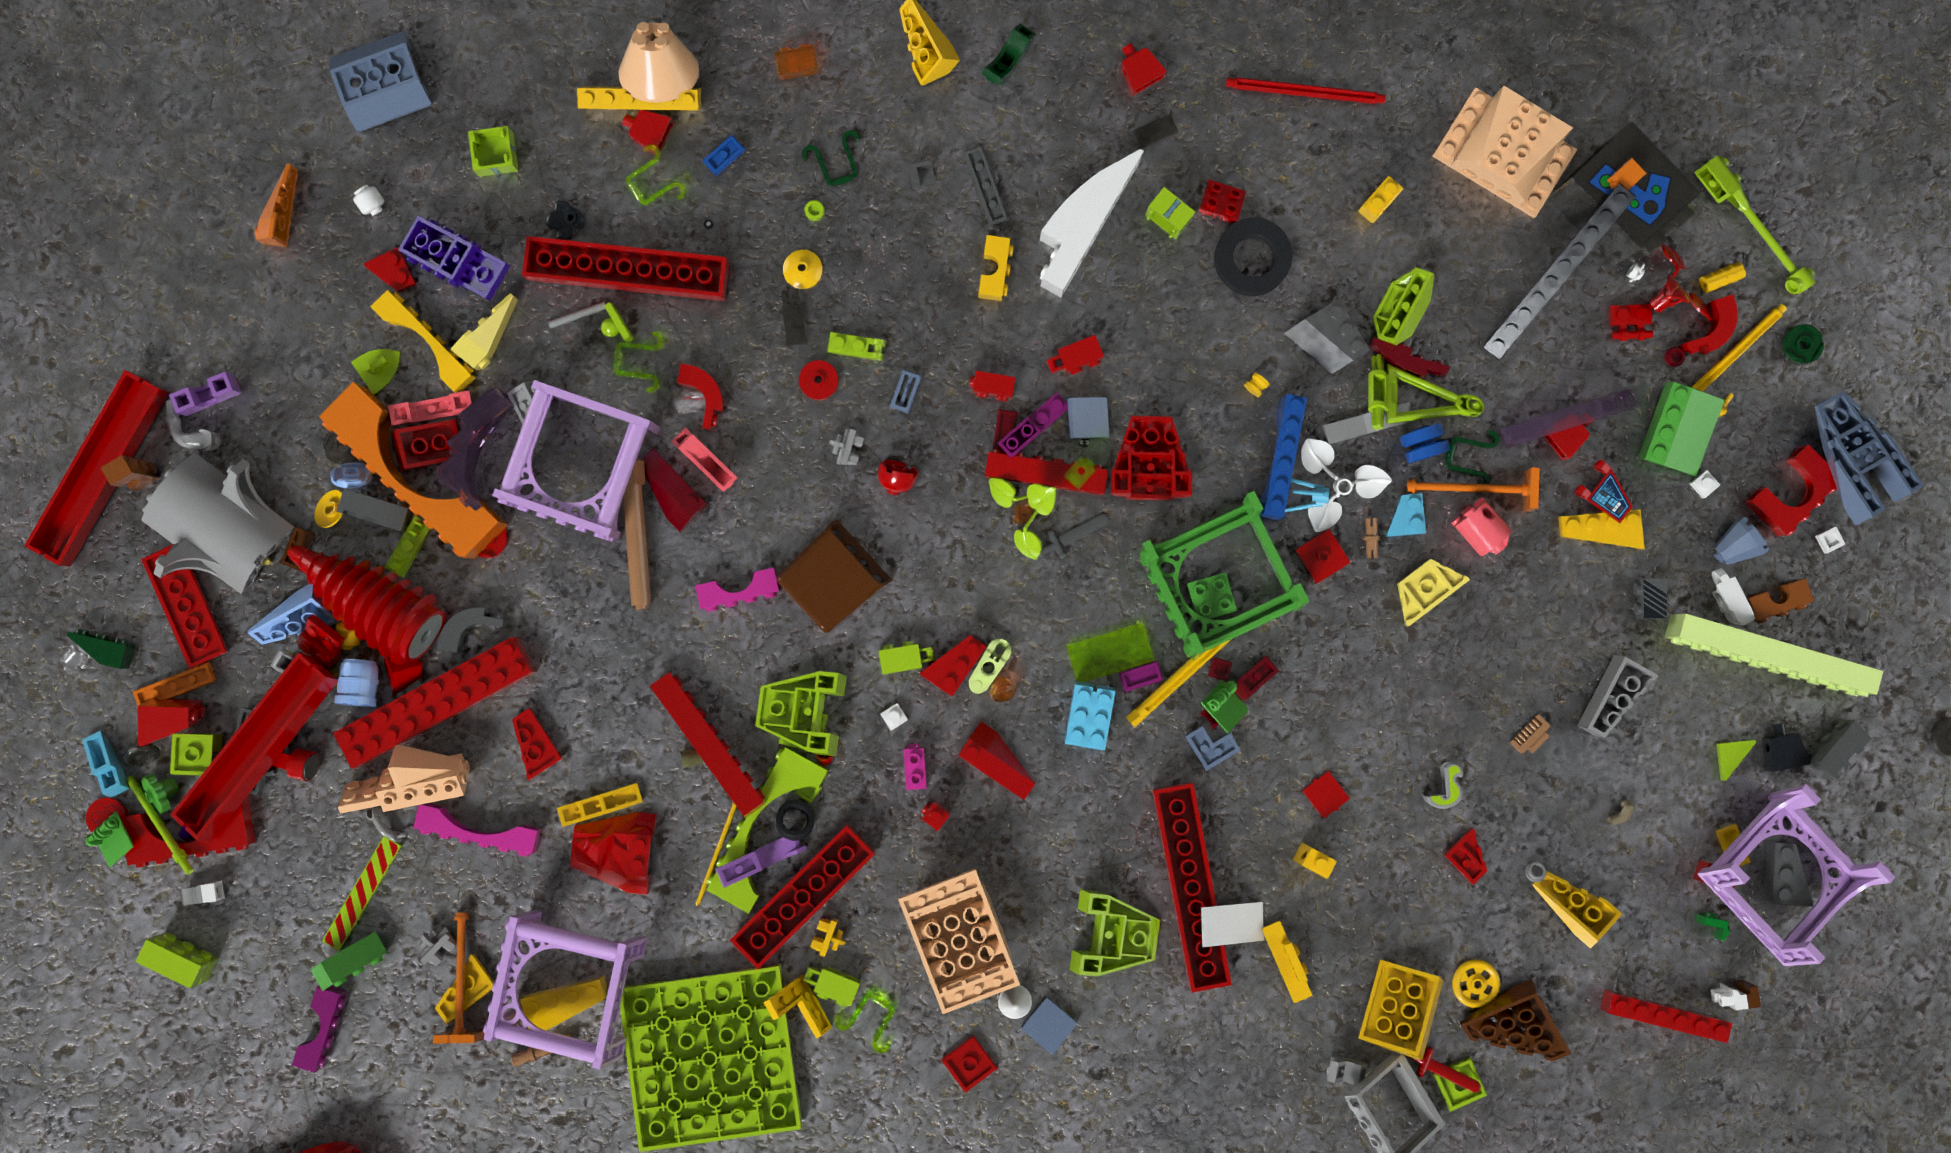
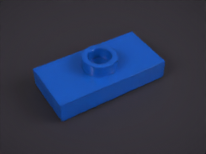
M730 135L702 161L717 177L746 150L733 135Z

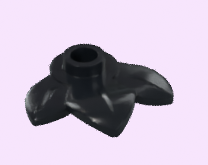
M557 201L555 202L556 211L551 212L546 217L545 224L552 229H557V239L567 240L572 237L574 229L582 224L583 216L578 209L572 208L568 202Z

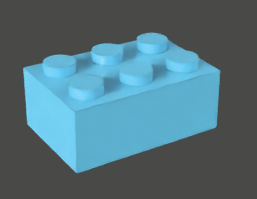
M1074 681L1064 738L1065 744L1105 751L1115 697L1114 687L1096 684V691H1093V684Z

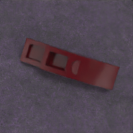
M1378 336L1376 338L1373 337L1369 341L1368 345L1376 354H1380L1385 362L1417 377L1424 378L1427 373L1441 377L1448 374L1449 366L1444 365V362L1441 360H1425L1424 356L1418 354L1411 356L1412 348L1408 347V344L1405 342L1394 345L1379 339Z

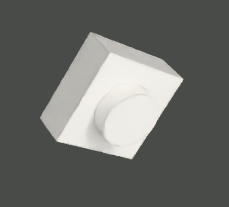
M1708 470L1703 471L1689 483L1702 499L1706 498L1720 486Z
M1836 526L1815 535L1824 554L1845 545Z
M898 703L881 713L882 718L891 731L908 720Z

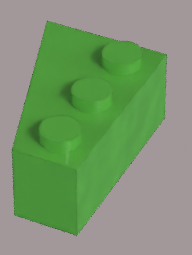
M373 932L312 968L311 972L322 991L332 985L338 987L347 981L346 977L351 974L355 977L365 971L364 966L369 963L374 966L383 960L382 956L387 951L377 933Z

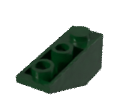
M76 629L75 632L67 631L66 636L99 664L118 669H129L135 645L127 644L128 640L121 638L110 640L108 635L96 633L93 636L89 635L88 630Z

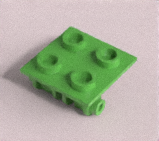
M1226 572L1187 583L1195 613L1211 619L1237 611Z
M1221 680L1201 704L1220 726L1229 733L1249 709L1234 693L1237 690V683L1234 681L1225 683Z
M114 812L92 834L86 837V844L88 846H99L109 867H112L134 847L117 812Z

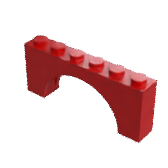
M249 796L246 797L212 842L197 840L183 842L175 840L179 848L183 849L187 854V859L192 854H196V858L208 856L209 851L215 850L216 854L226 853L232 847H236V851L248 849L249 844L256 843ZM147 813L120 817L134 845L126 853L127 865L136 864V868L149 866L151 861H156V864H163L169 862V858H173V853Z

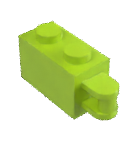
M914 641L903 642V647L897 648L894 647V644L882 646L883 650L878 651L882 675L923 668L922 663L936 661L933 647L920 649L919 644H914ZM926 651L927 659L921 660L920 652Z
M825 965L822 970L808 966L803 981L815 986L813 992H816L818 997L828 1000V998L836 1000L835 1003L842 1007L852 1006L861 983L860 979ZM814 973L820 975L818 981L812 979Z

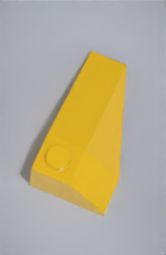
M906 0L899 10L904 32L908 33L910 42L907 45L908 50L912 51L914 62H912V68L920 84L926 85L949 74L960 59L953 45L918 1Z

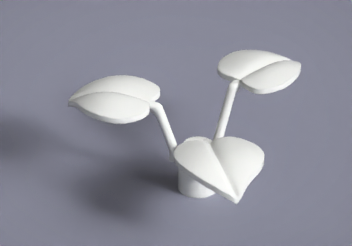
M1309 438L1303 443L1301 460L1305 469L1316 474L1323 468L1335 480L1333 489L1336 493L1330 497L1329 503H1323V507L1308 508V516L1315 532L1327 530L1338 522L1342 514V506L1337 502H1333V500L1339 497L1340 494H1349L1354 484H1356V492L1361 497L1368 499L1378 496L1392 482V479L1386 472L1372 465H1363L1357 468L1354 473L1355 481L1351 482L1345 478H1338L1326 467L1334 460L1332 446L1325 441Z

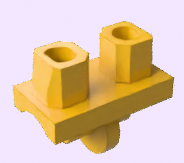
M834 917L832 920L820 918L817 929L826 932V937L823 939L814 936L810 946L814 950L819 951V955L825 957L830 942H833L831 949L837 951L839 945L846 944V940L842 938L844 931L838 929L836 936L833 935L838 919Z

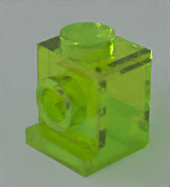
M1080 457L1066 472L1064 478L1079 490L1095 472L1093 468L1095 464L1087 457L1084 460ZM1078 468H1084L1085 474H1078Z

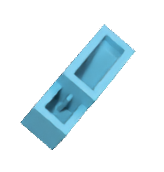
M98 731L82 739L92 775L97 776L102 794L112 798L130 789L123 768L104 733Z

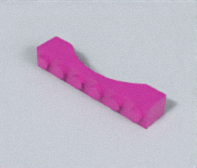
M429 803L418 805L413 828L419 829V833L431 835L433 832L439 834L440 838L451 839V837L459 838V842L468 844L473 841L477 842L478 846L490 848V846L498 847V850L502 852L518 851V855L529 857L530 854L532 855L537 852L542 831L541 828L522 824L504 832H480L459 823L449 814L445 807Z

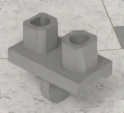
M845 429L844 436L837 434L836 441H829V445L834 446L832 454L838 455L836 464L857 465L859 455L850 451L852 445L861 447L864 437L857 434L856 430Z
M445 927L438 935L434 930L430 934L423 932L420 935L423 942L419 947L424 949L421 952L422 958L420 961L426 964L429 962L437 966L444 958V955L438 950L443 947L450 952L456 946L457 941L450 935L451 930L448 927Z

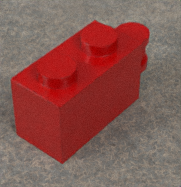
M1096 335L1058 349V355L1046 361L1051 374L1064 370L1066 374L1076 375L1082 372V368L1086 366L1093 368L1100 365L1104 355ZM1060 360L1062 366L1057 367L1055 361Z

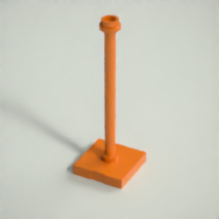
M1531 467L1524 471V483L1522 485L1416 482L1415 478L1407 480V492L1415 493V490L1521 493L1523 496V511L1531 512L1538 509L1540 468Z
M468 912L456 913L454 920H457L455 1028H453V1031H444L433 1035V1044L475 1043L484 1039L485 1033L483 1030L466 1031V1028H464L466 920H470Z

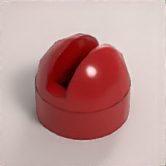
M816 754L817 761L822 766H827L833 761V756Z

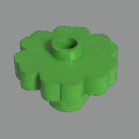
M152 774L143 777L141 782L148 802L152 804L160 815L170 809L168 799L175 797L176 793H179L176 781L173 778H166L158 782L157 778Z

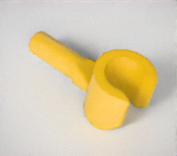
M1729 393L1725 399L1719 417L1726 414V407L1734 396L1732 393Z

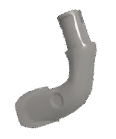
M171 400L166 401V418H164V423L176 443L182 447L203 451L214 450L220 446V437L215 432L204 429L193 433L183 432L179 414L175 412Z

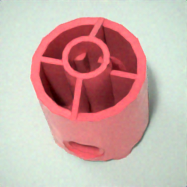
M1481 497L1473 504L1474 507L1469 505L1462 510V517L1458 516L1451 524L1480 556H1484L1487 553H1494L1496 555L1508 545L1512 529L1489 503Z

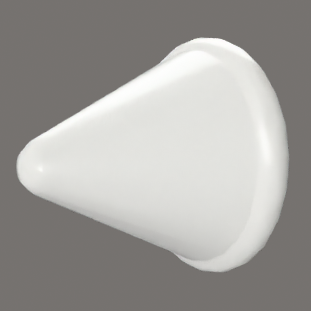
M1021 985L1001 992L998 998L1000 1011L1011 1019L1024 1017L1032 1006L1030 992Z

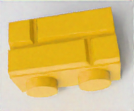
M1388 176L1361 206L1358 212L1368 221L1374 223L1403 190L1402 186Z

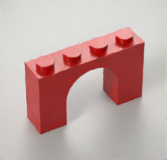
M1809 444L1800 446L1786 460L1802 476L1806 485L1805 497L1800 504L1795 507L1785 505L1767 487L1758 488L1744 502L1778 537L1793 534L1797 530L1796 526L1800 522L1807 520L1811 516L1810 512L1825 502L1824 498L1828 493L1831 494L1837 490L1828 463Z

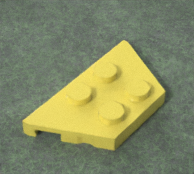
M1428 559L1397 583L1405 625L1409 627L1470 579L1448 567L1440 565V563L1432 559Z

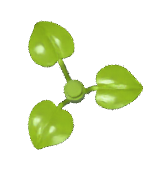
M991 477L989 479V487L992 497L997 504L1009 508L1013 505V501L1028 498L1029 506L1036 509L1023 530L1017 529L1015 531L1014 542L1022 554L1037 560L1042 551V544L1040 538L1034 532L1028 531V527L1038 513L1048 515L1052 512L1056 501L1057 488L1034 483L1028 486L1027 495L1015 497L1016 490L1011 483L1002 478Z

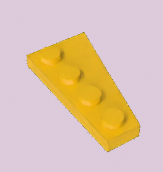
M1641 509L1630 510L1621 523H1618L1605 513L1558 517L1560 537L1645 549Z

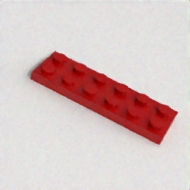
M170 545L142 558L141 561L189 669H192L228 653L229 650L193 569L176 570L161 578L153 574L156 567L155 561L161 555L165 556L169 553L170 548L173 546Z

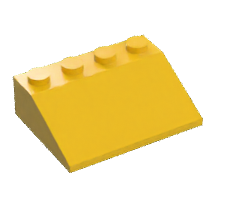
M1380 960L1358 1038L1394 1052L1422 1060L1443 985L1441 977Z

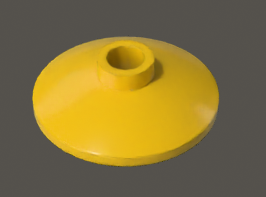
M797 250L789 254L785 259L783 275L792 287L809 289L815 286L821 279L823 267L815 253L809 250ZM800 265L806 266L804 271L798 270Z
M331 490L319 500L314 514L315 522L318 526L329 528L342 517V513L336 512L342 492Z

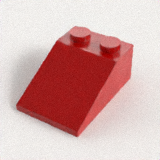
M455 419L395 429L391 433L400 472L464 459Z

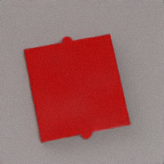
M1326 771L1319 778L1313 779V782L1302 790L1323 819L1335 810L1338 811L1339 807L1350 799L1329 771Z

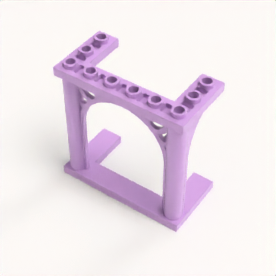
M534 380L531 388L535 389L507 470L500 489L495 488L492 496L498 498V503L514 507L527 513L529 509L537 512L536 516L547 520L549 516L556 518L555 523L567 526L568 523L576 525L575 530L586 533L588 529L595 532V537L614 542V539L621 540L623 533L618 531L617 520L622 498L646 432L658 435L661 428L645 418ZM552 399L562 402L568 401L629 423L607 484L594 497L582 502L567 503L550 497L541 489L534 477L532 469L533 452ZM524 473H528L529 478L520 481L521 477L524 478ZM526 484H532L534 486L533 492L526 496L522 495L520 492L521 488ZM536 494H540L542 496L541 501H539V499H533L532 501H530V499L534 498ZM598 499H603L602 503L600 504L602 505L601 510L599 505L596 504V501ZM559 503V508H555L554 504ZM592 505L596 513L593 519H589L585 515V506ZM575 507L579 508L582 518H579V514L576 512L573 514L572 509Z
M1805 784L1772 792L1767 797L1770 801L1767 806L1713 865L1702 868L1698 872L1700 878L1784 966L1820 964L1825 957L1810 941L1848 900L1867 887L1891 883L1895 879L1890 869L1881 862L1855 866L1850 857L1836 846L1835 841L1828 837L1821 830V827L1810 819L1803 808L1817 805L1821 799L1816 795L1813 788ZM1784 817L1791 823L1789 830H1786L1783 826ZM1776 825L1778 829L1775 830L1772 827ZM1773 835L1791 836L1804 843L1815 855L1822 872V890L1819 899L1784 940L1774 932L1732 887L1745 884L1750 879L1739 865L1762 840ZM1833 867L1839 873V877L1832 878L1828 874V870ZM1829 882L1836 883V885H1832L1830 889Z
M533 910L510 916L505 927L507 931L506 938L501 945L502 956L497 964V979L492 987L494 992L493 998L488 1006L489 1017L483 1029L485 1033L484 1040L492 1042L501 1039L593 1063L592 1068L599 1070L621 1059L626 1038L618 1036L613 1039L626 975L629 963L644 957L648 937L637 936L617 943L544 924L541 922L542 911ZM521 940L528 943L530 948L528 954H524L521 951ZM536 942H540L538 948L535 947ZM558 948L614 962L597 1043L543 1030L526 1017L519 1004L517 985L524 965L535 954L546 949ZM517 956L521 958L519 964L516 963V961L518 960ZM509 996L512 997V1002H511V1004H507V1003H508V1000H509ZM514 1008L513 1010L506 1012L507 1009ZM519 1019L522 1020L523 1026L519 1024Z

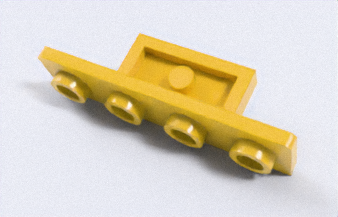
M1280 920L1263 927L1262 932L1292 1001L1297 1003L1313 996L1307 983L1306 974L1309 973L1304 962L1300 963L1298 955H1301L1296 943L1292 944L1288 940Z

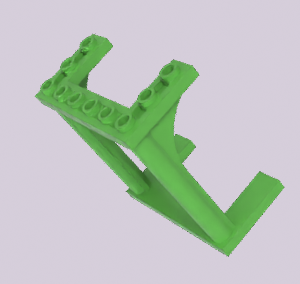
M1255 491L1245 496L1241 506L1165 542L1152 544L1148 540L1142 543L1139 553L1140 562L1143 567L1147 566L1150 572L1147 574L1152 585L1156 584L1159 590L1156 594L1160 602L1165 603L1167 607L1165 610L1166 615L1170 621H1174L1176 625L1174 631L1178 639H1183L1184 652L1187 657L1191 656L1192 660L1199 658L1203 652L1292 610L1296 612L1310 602L1301 583L1293 585L1259 517L1263 507ZM1250 522L1285 594L1227 620H1212L1198 615L1185 603L1180 593L1178 576L1182 562L1199 545ZM1177 554L1179 555V561L1177 562L1169 558L1170 556L1174 558ZM1163 563H1170L1175 567V571L1170 574L1165 573L1161 570V565ZM1164 577H1165V578H1172L1173 581H1174V584L1171 585V586L1168 585V584H1169V581L1166 580V579H1164ZM1176 597H1179V598L1181 599V601H1180V602H1176V601H1175V598H1176ZM1185 613H1189L1191 616L1188 624H1186L1187 617H1184ZM1196 620L1202 623V630L1198 634L1191 631V625ZM1207 624H1212L1214 629H1209L1210 632L1206 633Z

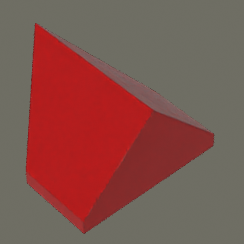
M384 657V665L393 696L423 675V662L419 660L397 665L391 661L390 657Z

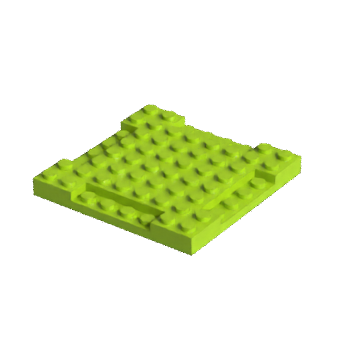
M781 963L761 966L759 969L751 967L725 973L624 985L620 1011L623 1034L626 1038L625 1049L639 1152L799 1130L802 1128L803 1123L798 1086L795 1079L787 1013L773 1020L764 1004V1001L784 987Z

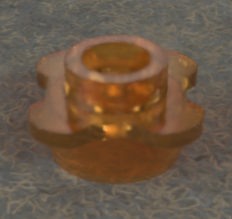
M1016 505L1014 507L1015 517L1013 522L1017 525L1020 523L1026 524L1034 509L1030 506L1021 507Z

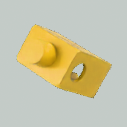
M1301 842L1292 859L1326 879L1329 878L1337 862L1335 859Z

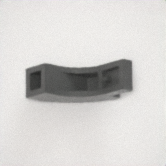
M469 608L450 618L445 624L438 639L437 649L462 652L465 637L470 629L480 624L507 628L509 620L502 619L503 615L491 613L489 616L490 608Z

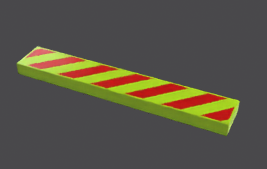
M383 836L322 942L337 951L343 949L403 847L402 844Z

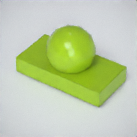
M610 302L604 305L611 318H607L602 322V333L607 337H615L620 332L627 343L633 341L634 337L616 307Z

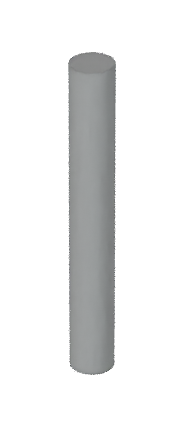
M603 301L548 321L549 327L554 328L605 310L604 305L606 303Z

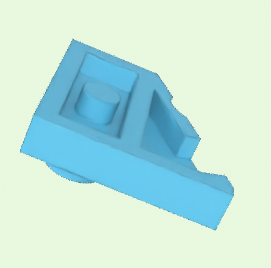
M1422 493L1401 495L1396 511L1392 516L1390 527L1386 532V537L1425 534L1426 526Z

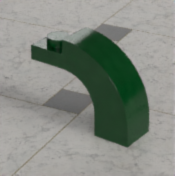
M1021 23L1012 30L997 57L984 68L982 75L991 83L1003 85L1022 61L1037 34Z

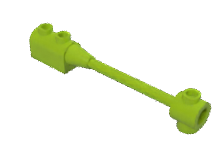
M1717 155L1696 170L1694 173L1719 204L1726 199L1743 212L1790 273L1786 277L1787 281L1785 283L1788 292L1800 294L1816 283L1814 271L1804 266L1797 269L1749 207L1750 204L1740 184L1741 177L1737 173H1731L1728 169L1729 161L1726 158H1720Z

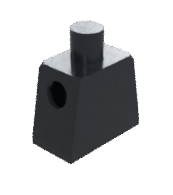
M1785 723L1772 724L1774 736L1763 738L1764 770L1776 772L1810 765L1811 762L1798 733H1787Z

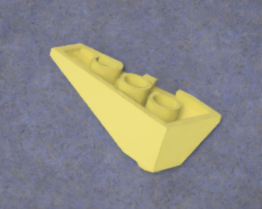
M511 293L492 309L490 317L480 319L478 327L473 332L468 330L454 344L451 350L478 371L485 369L491 362L490 359L495 353L518 299Z

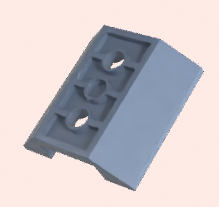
M405 31L330 58V73L342 106L357 132L432 106L426 86L421 82L410 53L412 48ZM397 64L399 66L398 72L391 74L390 67ZM360 78V86L357 88L352 87L353 80Z

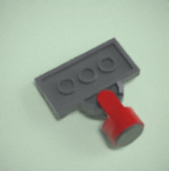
M241 707L235 732L253 709ZM287 746L250 794L261 796L266 776H276L286 770L287 775L291 778L306 782L310 781L319 769L320 759L318 754L302 748H296L290 754L289 747Z

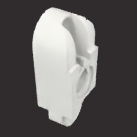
M1722 568L1714 570L1712 572V579L1717 590L1713 591L1712 594L1721 613H1724L1726 619L1734 625L1744 626L1753 622L1755 618L1754 613L1736 577L1729 578Z

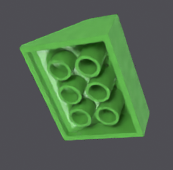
M1666 381L1638 458L1697 476L1725 400L1685 385Z

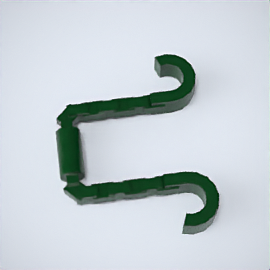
M853 130L846 131L842 136L843 147L847 153L846 155L853 171L852 174H845L832 181L826 171V166L823 163V158L818 148L808 145L802 150L804 161L808 160L807 153L809 151L816 153L825 181L827 182L826 184L831 187L850 182L852 179H856L859 173L846 142L850 136L855 137L856 141H860L858 133Z
M1493 430L1487 431V435L1493 437L1492 444L1457 436L1452 438L1449 444L1451 450L1447 451L1445 458L1447 469L1482 477L1484 484H1490V477L1486 473L1452 465L1451 461L1454 459L1456 442L1491 449L1499 443L1497 432Z

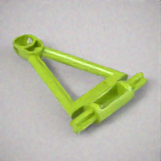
M1380 354L1371 357V372L1368 374V411L1371 413V427L1374 430L1384 428V413H1386V424L1453 415L1477 417L1484 411V404L1477 396L1468 394L1458 395L1390 364L1386 365L1385 372L1384 358ZM1397 378L1454 403V405L1398 412Z

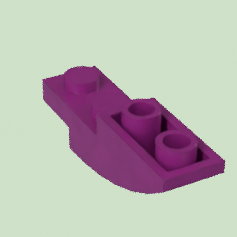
M1058 392L1055 393L1033 414L999 441L998 445L1010 458L1014 457L1068 410V404Z

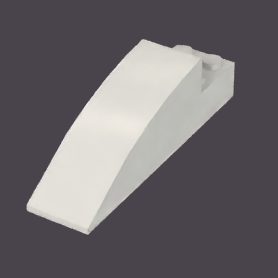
M1139 149L1099 171L1066 199L1052 215L1040 235V241L1054 248L1050 256V265L1046 264L1040 274V279L1042 280L1041 287L1062 298L1139 165L1143 150Z

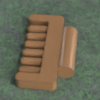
M1535 715V719L1533 718L1532 722L1528 723L1529 726L1526 725L1525 729L1521 730L1522 733H1518V736L1524 742L1517 736L1514 737L1515 740H1510V744L1519 753L1523 754L1528 749L1533 754L1550 737L1546 733L1550 725L1540 715Z

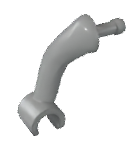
M380 807L371 808L366 811V818L373 821L377 830L383 836L397 843L401 842L403 837H407V832L394 831L382 823L380 819L382 810Z

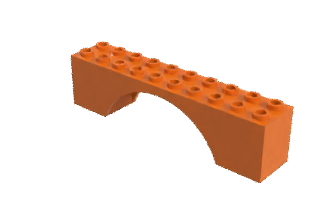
M352 382L319 416L324 421L322 425L328 431L335 432L338 435L336 438L340 443L352 448L351 453L357 459L364 460L367 463L365 467L369 471L381 476L380 481L386 487L393 488L396 491L394 495L402 502L406 501L410 505L409 509L415 515L422 516L425 519L423 523L431 530L435 529L439 533L438 537L444 543L451 544L454 547L452 551L460 558L476 559L478 554L493 541V538L497 537L508 526L480 497L467 494L454 499H432L413 489L403 479L392 458L389 410L366 387Z

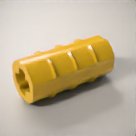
M1736 262L1701 276L1699 283L1705 293H1709L1746 277V271L1742 263Z

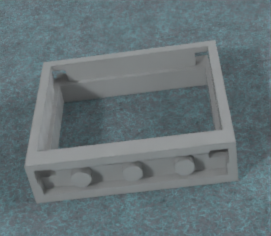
M1403 1054L1388 1056L1344 1096L1349 1108L1357 1117L1359 1125L1364 1129L1371 1145L1375 1147L1378 1153H1416L1445 1125ZM1390 1070L1394 1073L1424 1124L1395 1152L1362 1098V1095Z

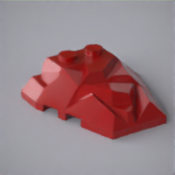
M1131 416L1111 473V495L1126 497L1129 500L1167 501L1174 498L1192 496V473L1188 469L1185 460L1186 456L1180 446V439L1172 417Z
M633 812L627 815L574 826L570 867L627 893L648 895L651 874H648L652 835L655 834L657 814Z

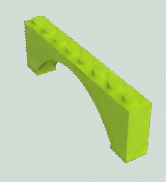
M788 746L784 750L780 749L775 757L778 760L775 767L771 766L765 775L768 778L765 785L761 784L759 786V789L765 796L762 799L765 804L748 816L745 821L741 819L736 828L738 831L736 837H731L726 846L729 850L725 856L721 855L716 866L720 867L747 854L751 829L759 814L769 803L792 790L811 786L819 788L829 769ZM716 872L715 874L711 873L706 882L709 885L706 889L707 891L748 914L752 911L761 894L756 890L751 876L723 888Z

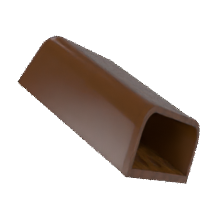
M838 520L830 523L776 577L777 582L824 633H831L892 581L889 575ZM834 530L841 533V539L834 534ZM847 545H852L855 548L854 555L846 547ZM860 560L868 562V569L863 566ZM873 575L881 576L882 582L876 580Z

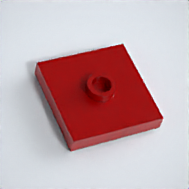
M1327 529L1294 550L1315 584L1351 563L1330 529Z

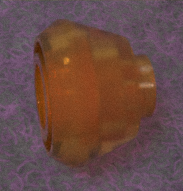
M1000 676L991 683L989 696L996 702H1005L1012 699L1017 690L1008 678Z

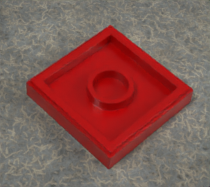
M974 1034L941 1058L943 1064L965 1093L998 1069Z

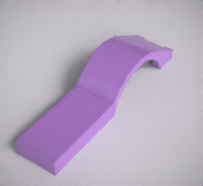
M782 837L715 870L723 888L778 861L806 850L807 847L806 845L801 846L799 840L791 841Z

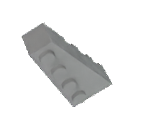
M1614 655L1577 726L1592 735L1605 738L1622 719L1621 716L1626 710H1630L1634 705L1633 702L1640 694L1643 695L1648 689L1647 686L1652 681H1655L1659 675L1625 656Z

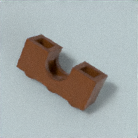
M124 455L101 467L111 486L121 487L127 484L129 489L139 491L159 479L156 473L157 468L152 462Z
M1796 579L1778 585L1781 598L1777 603L1771 600L1768 592H1758L1747 596L1746 598L1754 613V621L1760 624L1769 621L1770 616L1776 615L1780 617L1789 614L1788 610L1793 608L1795 610L1807 608V604L1814 601L1807 579Z

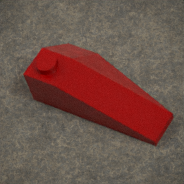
M981 721L958 753V756L1025 800L1035 786V782L998 732Z

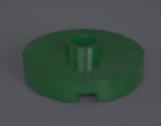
M1808 324L1792 327L1783 336V353L1786 358L1796 364L1813 362L1823 352L1824 342L1821 338L1823 336L1817 328ZM1800 342L1803 343V348L1799 346Z

